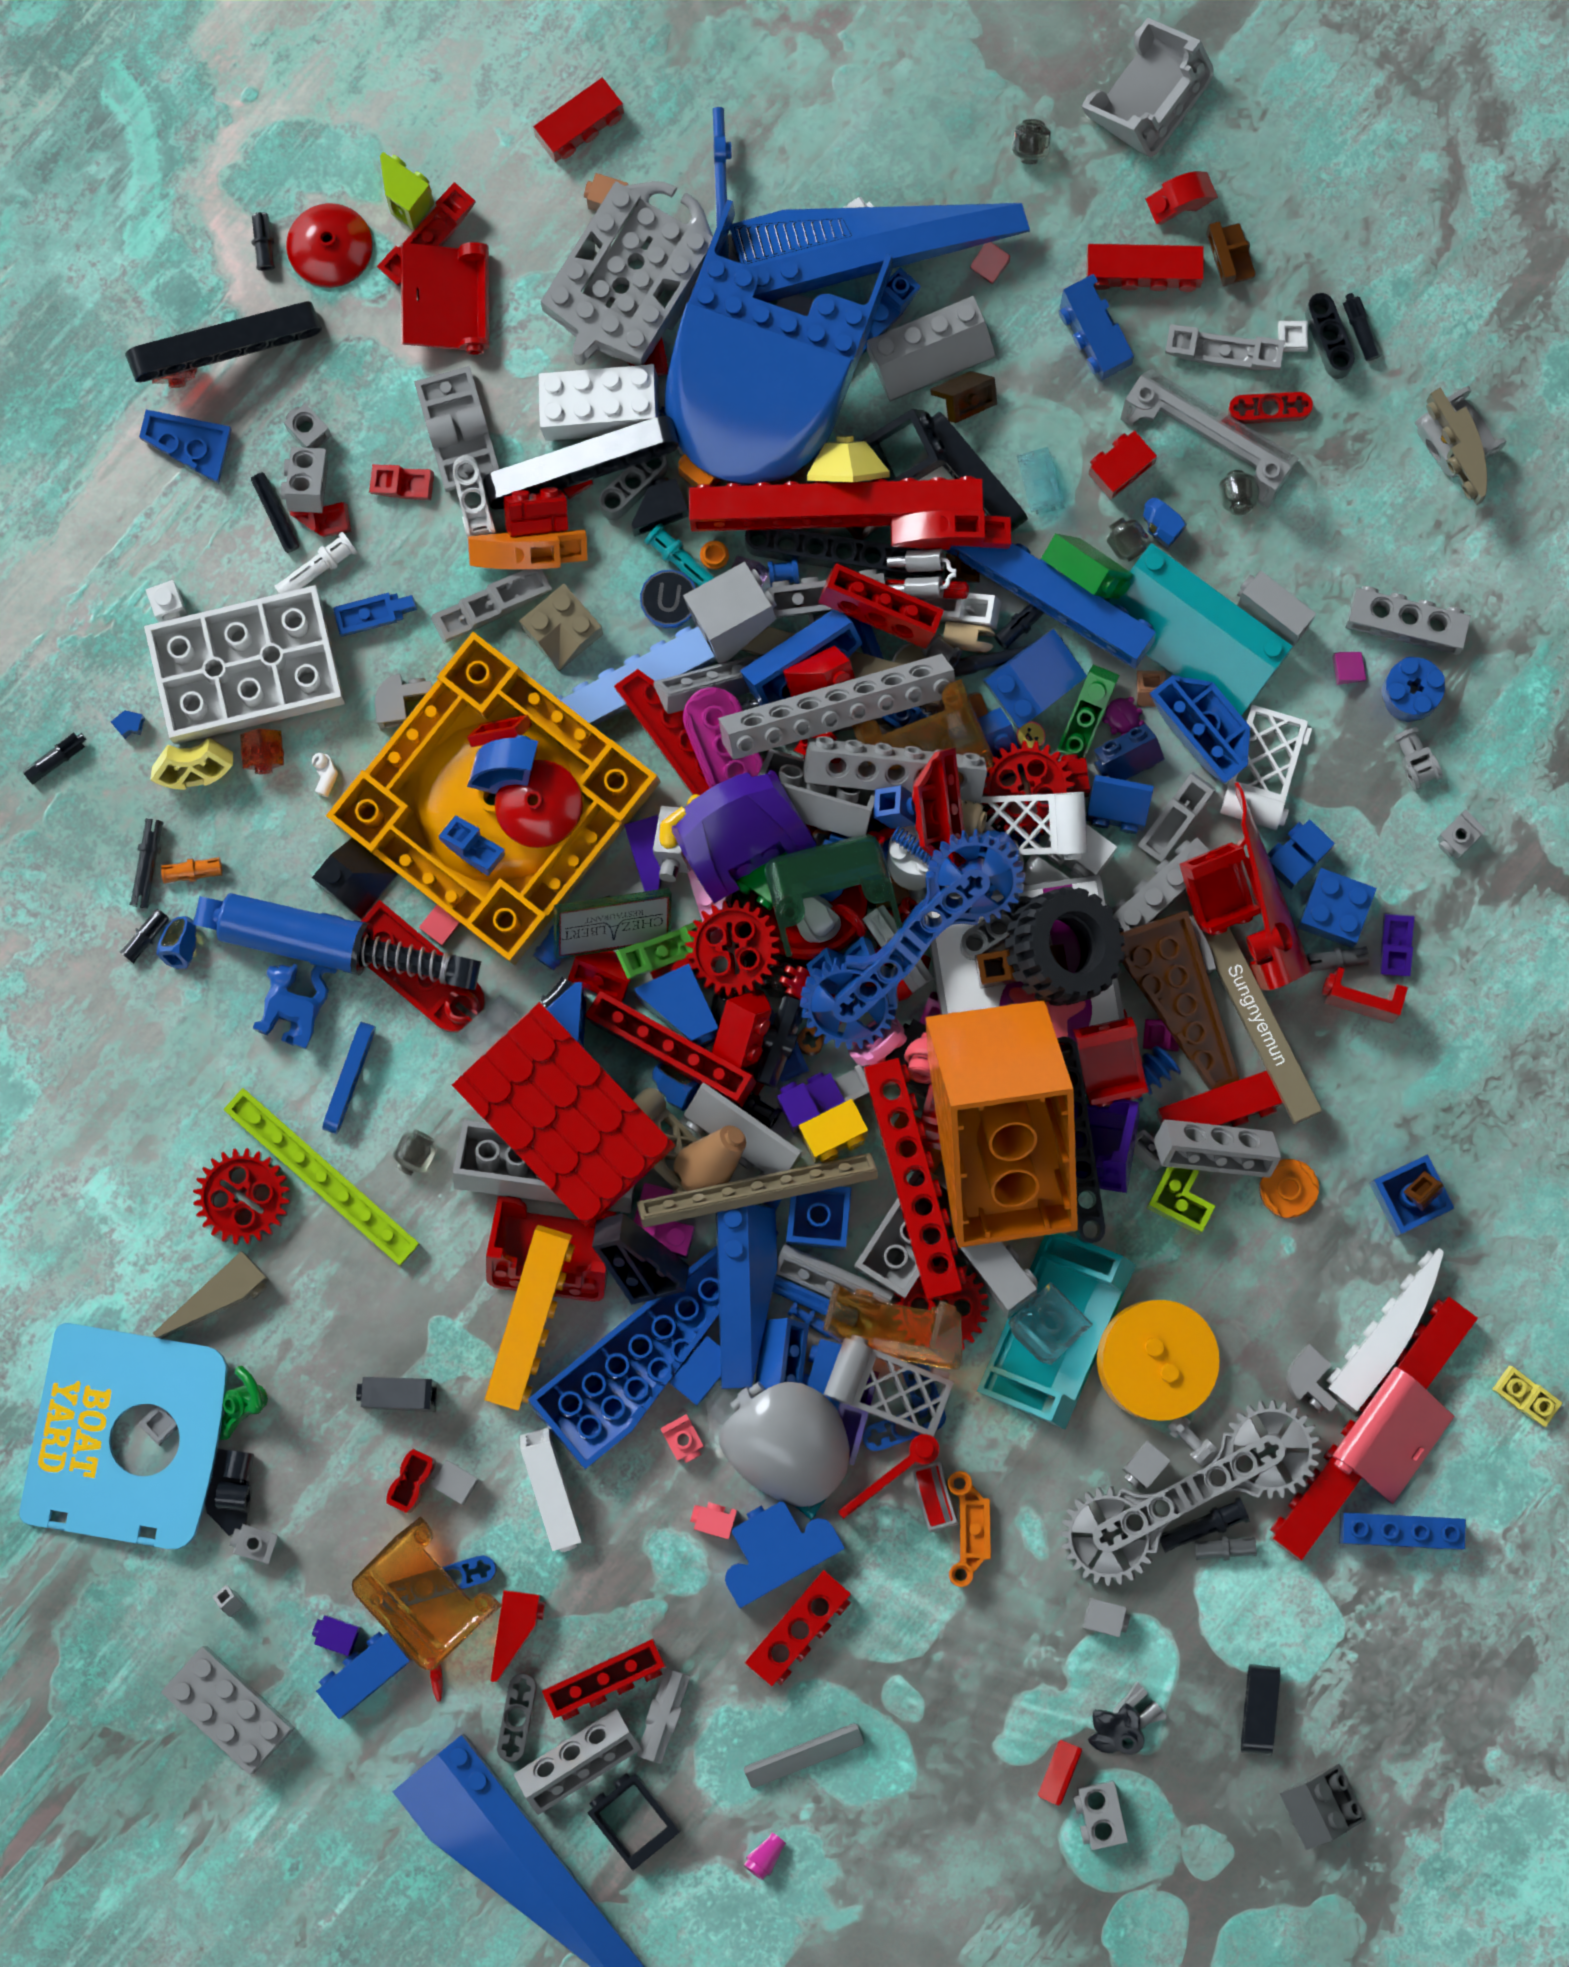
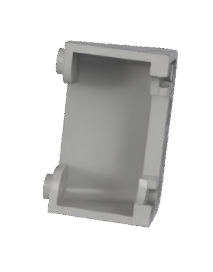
M1147 18L1134 34V45L1138 52L1107 94L1101 90H1095L1087 95L1081 107L1084 113L1093 121L1138 152L1148 157H1153L1160 151L1212 80L1214 69L1201 40Z

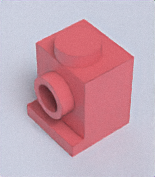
M687 1414L660 1428L677 1461L684 1459L685 1463H688L701 1456L699 1450L704 1448ZM682 1434L689 1437V1443L685 1446L678 1444V1437Z
M708 1502L707 1508L695 1505L690 1522L695 1523L694 1530L729 1540L737 1510L731 1509L730 1514L724 1513L726 1507Z

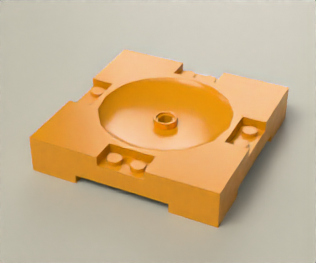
M472 632L436 677L438 680L366 770H362L327 813L326 817L515 966L568 900L572 890L603 851L610 847L624 829V825L630 822L661 781L653 771L612 739L610 740L475 632ZM528 715L532 726L523 735L531 740L538 741L535 760L555 762L566 768L575 777L582 792L583 808L576 828L566 839L546 848H530L518 844L508 837L500 827L495 813V805L487 804V797L490 792L467 787L476 753L483 746L471 747L467 736L481 723ZM538 796L531 797L530 805L533 806L538 803ZM455 815L478 827L481 836L505 849V856L489 876L461 859L439 840L440 833Z

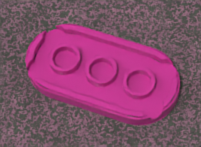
M707 687L695 692L687 701L683 712L686 732L709 788L746 772L751 777L758 776L763 765L760 753L733 760L723 745L718 718L743 710L734 695L717 687Z

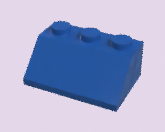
M575 982L546 1009L584 1048L587 995L582 982Z

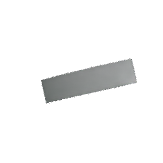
M1170 324L1165 353L1185 360L1220 367L1247 370H1280L1285 340L1256 336V340L1204 333L1199 332V328Z

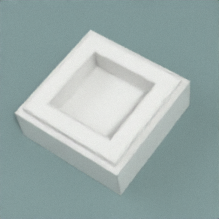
M1278 321V339L1285 340L1283 352H1307L1308 321Z

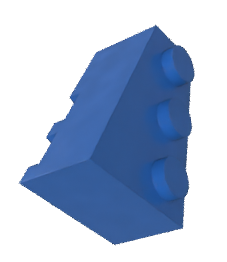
M1092 274L1063 289L1060 310L1058 312L1063 323L1066 326L1070 325L1075 333L1072 337L1078 349H1084L1088 359L1086 361L1089 369L1094 375L1098 374L1102 381L1131 366L1134 355L1119 324L1114 323L1106 309L1110 307L1106 298L1101 300L1095 290L1094 284L1098 281L1095 275Z

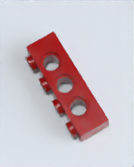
M837 563L829 574L818 601L820 604L924 649L927 648L934 637L944 612L939 607Z
M823 1570L744 1663L770 1686H773L775 1682L781 1686L792 1673L788 1667L793 1661L797 1659L801 1662L812 1650L808 1645L815 1636L821 1639L832 1625L828 1620L836 1612L841 1616L852 1603L847 1599L851 1593ZM816 1598H823L829 1604V1610L823 1616H817L811 1610V1604ZM797 1621H803L809 1627V1634L803 1639H797L791 1633V1627ZM778 1644L785 1645L789 1650V1657L784 1662H777L772 1657V1649Z

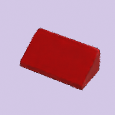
M1063 1740L1058 1742L1038 1792L1040 1798L1058 1806L1062 1804L1082 1754V1748Z

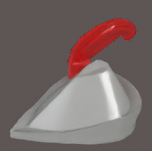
M796 881L792 882L795 919L799 932L806 941L820 943L833 938L841 927L839 917L841 915L858 929L856 933L859 937H863L866 934L864 922L849 906L844 904L832 906L827 900L815 894L804 885Z

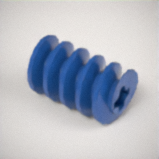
M1158 1046L1152 1048L1153 1056L1149 1053H1144L1142 1056V1066L1149 1095L1153 1094L1151 1084L1162 1088L1161 1077H1164L1169 1082L1172 1081L1171 1070L1178 1075L1181 1074V1070L1174 1059ZM1141 1096V1097L1138 1098L1137 1100H1139L1140 1102H1142V1101H1143V1097Z

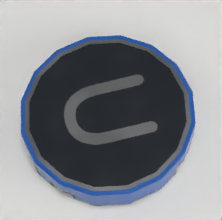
M661 570L651 575L643 584L640 593L641 608L645 616L654 625L662 628H677L692 618L683 595L696 589L693 581L684 573L675 570Z

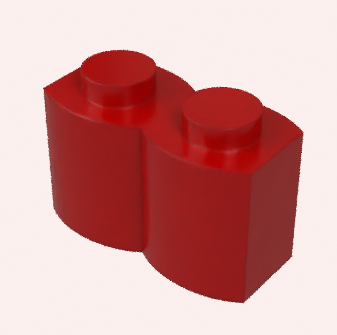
M416 1449L409 1451L401 1463L400 1476L394 1480L388 1490L386 1503L405 1513H411L421 1500L422 1486L431 1479L430 1476L435 1469L436 1459Z

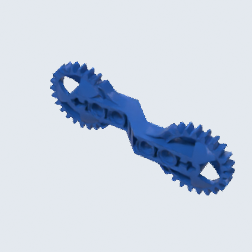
M974 829L972 837H969L966 831L962 830L961 839L959 840L953 834L950 835V845L942 841L940 843L941 851L934 850L932 856L934 860H929L928 869L930 871L926 872L927 894L925 898L913 908L892 939L876 954L862 957L847 955L844 964H841L839 959L835 957L832 967L824 961L822 971L814 968L813 977L807 976L806 986L802 988L801 992L803 997L800 1001V1007L804 1008L802 1018H809L806 1027L812 1028L816 1026L814 1036L817 1037L824 1034L825 1044L834 1039L836 1048L841 1045V1042H846L848 1050L851 1049L852 1042H856L861 1049L865 1039L869 1043L874 1044L875 1035L883 1038L885 1029H891L892 1019H895L896 1016L895 1009L898 1008L897 986L899 982L912 971L936 937L946 928L955 924L978 925L979 918L982 916L987 923H990L991 914L1000 919L1002 917V909L1011 912V902L1018 904V893H1023L1024 889L1022 882H1025V873L1021 872L1024 867L1023 861H1017L1019 859V852H1010L1012 843L1008 842L1001 845V835L992 840L988 830L983 837H979L977 829ZM981 846L988 847L985 859L978 857ZM953 851L966 859L958 868L948 857ZM990 882L1004 897L998 902L986 894L990 887ZM958 893L961 897L953 899L948 894ZM937 912L940 916L933 918L928 913ZM893 963L897 967L887 968L884 964ZM826 978L839 986L836 990L835 999L821 984ZM864 982H872V983H874L876 986H874V987H867V986H865L863 983H864ZM866 1012L876 1021V1024L871 1028L858 1020ZM840 1021L847 1023L844 1032L838 1031Z

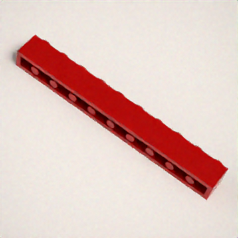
M972 476L948 480L943 477H934L930 480L904 478L901 481H887L885 479H875L871 482L842 483L816 481L813 484H800L790 481L784 483V485H771L766 482H760L752 486L730 483L719 487H713L709 484L689 487V521L691 532L891 526L892 517L911 513L941 510L983 511L982 478L976 479Z
M1447 1297L1443 1301L1437 1299L1428 1311L1431 1318L1426 1325L1420 1323L1411 1336L1414 1341L1408 1349H1403L1395 1362V1367L1412 1376L1425 1389L1429 1387L1478 1319L1477 1316L1451 1297ZM1389 1372L1384 1376V1378L1381 1380V1382L1377 1385V1387H1379V1389L1381 1388V1386L1383 1385V1383L1385 1382V1380H1386V1379L1388 1378V1376L1390 1375ZM1369 1396L1366 1399V1401L1362 1404V1406L1359 1408L1361 1414L1369 1405L1373 1397ZM1359 1417L1356 1421L1350 1419L1340 1432L1344 1436L1338 1445L1331 1444L1323 1455L1326 1462L1319 1470L1316 1467L1313 1469L1315 1475L1306 1478V1482L1309 1485L1302 1494L1297 1492L1287 1505L1291 1510L1285 1518L1279 1516L1270 1528V1531L1273 1532L1270 1540L1298 1561L1303 1560L1362 1479L1360 1475L1353 1471L1348 1475L1334 1465L1336 1459L1333 1457V1454Z

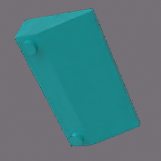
M1151 543L1130 570L1133 576L1130 580L1128 591L1119 599L1110 598L1108 602L1112 605H1121L1129 612L1128 615L1136 620L1143 619L1152 625L1153 630L1156 631L1155 642L1146 653L1147 657L1172 675L1213 682L1242 716L1287 658L1293 646Z
M1064 1233L1044 1235L1029 1269L1038 1281L1037 1297L1008 1318L977 1392L1065 1430L1097 1358L1101 1336L1116 1314L1136 1264L1123 1255L1093 1244H1085L1079 1241V1239Z

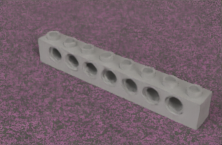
M939 654L718 718L722 743L732 759L735 760L957 695L954 669L943 654Z

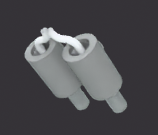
M943 549L907 550L905 556L888 557L887 566L906 567L907 572L943 571L946 563L947 569L951 574L948 575L944 585L942 577L906 578L904 584L888 586L920 600L942 599L944 589L950 585V580L956 577V569H953L950 561L944 557Z

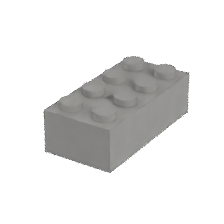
M769 749L758 775L768 774L770 770L777 774L787 795L805 824L815 826L820 830H829L843 834L851 839L864 841L874 816L875 790L805 783L803 772L804 758Z
M202 1646L161 1691L171 1703L249 1775L254 1774L295 1729L289 1721L208 1646Z

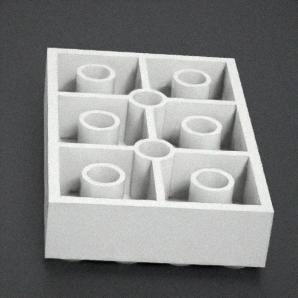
M316 585L144 626L168 735L174 745L345 704L321 597Z

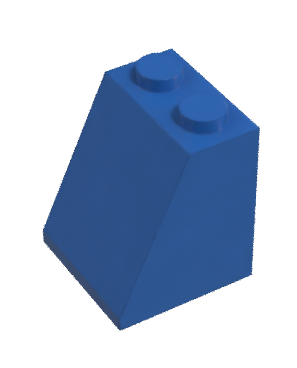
M689 964L635 988L639 1002L672 1031L704 1049L715 1043L718 1026Z

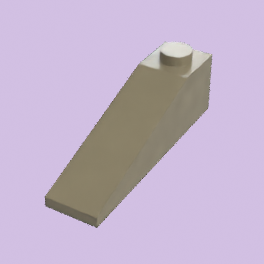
M241 1251L153 1334L156 1338L164 1339L244 1302L251 1296L255 1299L267 1288L265 1283L269 1278Z

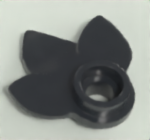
M1127 1703L1122 1705L1118 1714L1095 1709L1093 1711V1725L1096 1732L1088 1738L1089 1743L1095 1749L1104 1753L1121 1751L1124 1754L1132 1755L1140 1752L1145 1742L1144 1735L1139 1728L1140 1715ZM1125 1738H1129V1739H1131L1134 1743H1133V1744L1127 1743L1124 1739H1125Z

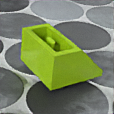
M382 152L380 162L385 196L390 212L412 230H415L434 205L432 190L428 184L429 180L418 171L413 173L408 170L406 163L398 156L392 155L390 157L385 152Z

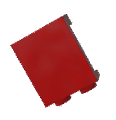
M1232 842L1179 864L1196 923L1202 931L1210 935L1222 934L1227 931V927L1234 924L1248 923L1253 920V916L1261 913L1260 907L1252 901L1241 863L1242 860L1247 859L1244 848Z
M1338 967L1334 974L1330 973L1325 979L1321 994L1326 995L1324 1004L1391 1024L1401 1015L1408 990L1406 986L1396 984L1388 993L1387 999L1342 986L1341 980L1344 968Z
M1132 1016L1073 1029L1075 1042L1079 1050L1086 1096L1090 1105L1107 1106L1112 1104L1114 1100L1123 1098L1134 1100L1140 1098L1142 1094L1149 1092L1137 1041V1029Z

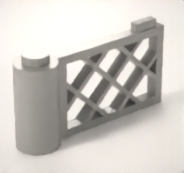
M852 1334L850 1339L844 1338L823 1395L918 1433L934 1437L954 1381L949 1379L950 1373L932 1367L930 1372L867 1346L869 1340ZM876 1358L886 1361L890 1371L889 1374L876 1379L872 1370ZM893 1364L901 1368L895 1371ZM909 1370L913 1372L917 1384L903 1390L897 1374ZM920 1375L929 1379L922 1381ZM870 1376L872 1382L866 1384ZM892 1377L899 1393L885 1399L878 1383ZM933 1381L944 1384L940 1397L930 1401L924 1385ZM874 1386L880 1401L871 1406L861 1403L860 1400L864 1390ZM920 1388L925 1404L911 1409L905 1394ZM901 1396L907 1412L896 1417L891 1414L887 1403ZM936 1403H937V1406H936V1408H935V1410H934L933 1404H936ZM882 1405L884 1411L876 1408ZM927 1407L932 1417L928 1429L919 1426L914 1416V1413ZM909 1416L911 1422L904 1420V1418Z

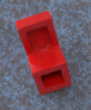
M1193 171L1164 182L1162 184L1163 188L1145 198L1155 223L1162 225L1183 211H1198L1217 199L1218 196L1208 173Z

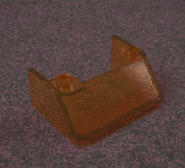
M834 1283L823 1331L840 1343H843L844 1338L850 1339L853 1334L869 1340L867 1346L902 1361L954 1370L960 1369L962 1361L961 1314L956 1311L957 1307L941 1301L938 1307H932L931 1310L884 1303L873 1298L874 1293L870 1291L856 1289V1292L853 1293L840 1284Z

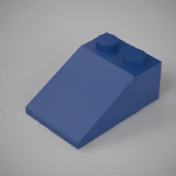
M1053 628L982 679V681L1014 726L1021 728L1085 679L1087 675Z

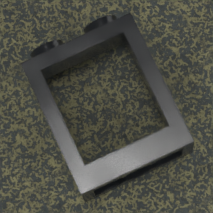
M911 409L861 440L867 442L889 470L890 477L880 479L901 481L904 478H914L920 480L949 462L946 455L947 447L943 440L937 437L933 429L935 423L928 412ZM913 423L929 457L896 477L879 443Z
M625 1773L613 1783L616 1789L611 1794L606 1796L602 1792L589 1803L592 1809L587 1814L631 1870L634 1871L679 1834L681 1829L637 1773L631 1777L628 1773ZM635 1785L667 1827L632 1855L600 1812L631 1786Z

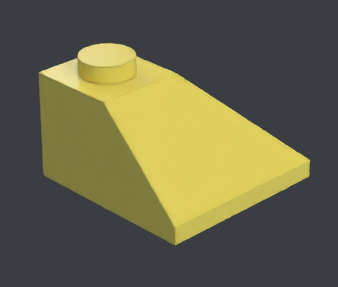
M845 435L836 436L835 442L824 444L807 474V481L859 482L887 478L890 475L889 470L866 441H854V436Z

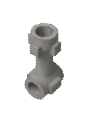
M1186 1417L1173 1419L1167 1426L1171 1430L1169 1433L1174 1438L1178 1435L1182 1437L1194 1450L1190 1456L1202 1468L1206 1464L1212 1463L1217 1457L1216 1454L1219 1453V1449L1208 1438L1202 1442L1188 1427L1191 1422Z

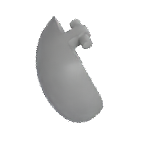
M757 1382L752 1387L747 1386L737 1394L738 1398L730 1403L735 1413L725 1422L719 1434L720 1448L734 1469L746 1481L763 1493L792 1506H813L828 1498L841 1484L849 1464L847 1434L836 1407L822 1393L802 1383L784 1382L765 1390L764 1386Z

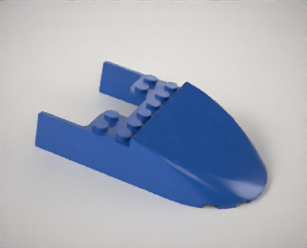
M727 199L689 302L686 303L681 318L666 380L664 404L666 416L672 418L679 447L694 465L722 481L741 485H755L760 482L779 481L797 473L800 468L819 454L824 444L829 440L892 273L893 259L892 255L886 254L869 302L865 305L825 293L814 299L808 316L755 299L753 296L758 285L756 271L750 266L720 256L735 217L733 201Z

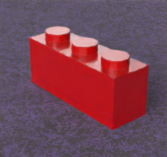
M601 77L534 125L535 137L554 162L561 158L565 160L573 155L576 147L583 142L589 143L593 141L607 125L611 127L618 123L622 118V114H624L623 103L604 78Z

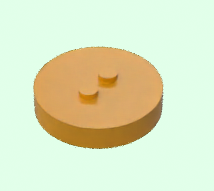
M1147 1300L1128 1306L1109 1322L1098 1345L1097 1369L1106 1393L1122 1410L1142 1419L1165 1421L1177 1419L1191 1413L1207 1399L1213 1390L1219 1372V1349L1211 1328L1197 1312L1175 1301Z

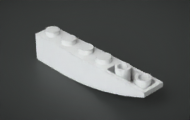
M1440 1248L1433 1253L1429 1250L1418 1262L1421 1269L1415 1276L1410 1273L1399 1288L1403 1292L1397 1299L1391 1297L1381 1309L1384 1316L1378 1323L1373 1320L1363 1332L1366 1338L1362 1344L1358 1346L1355 1343L1344 1356L1348 1361L1343 1368L1339 1369L1336 1367L1326 1379L1329 1385L1325 1390L1353 1413L1359 1410L1395 1364L1409 1342L1425 1310L1437 1278L1444 1253Z

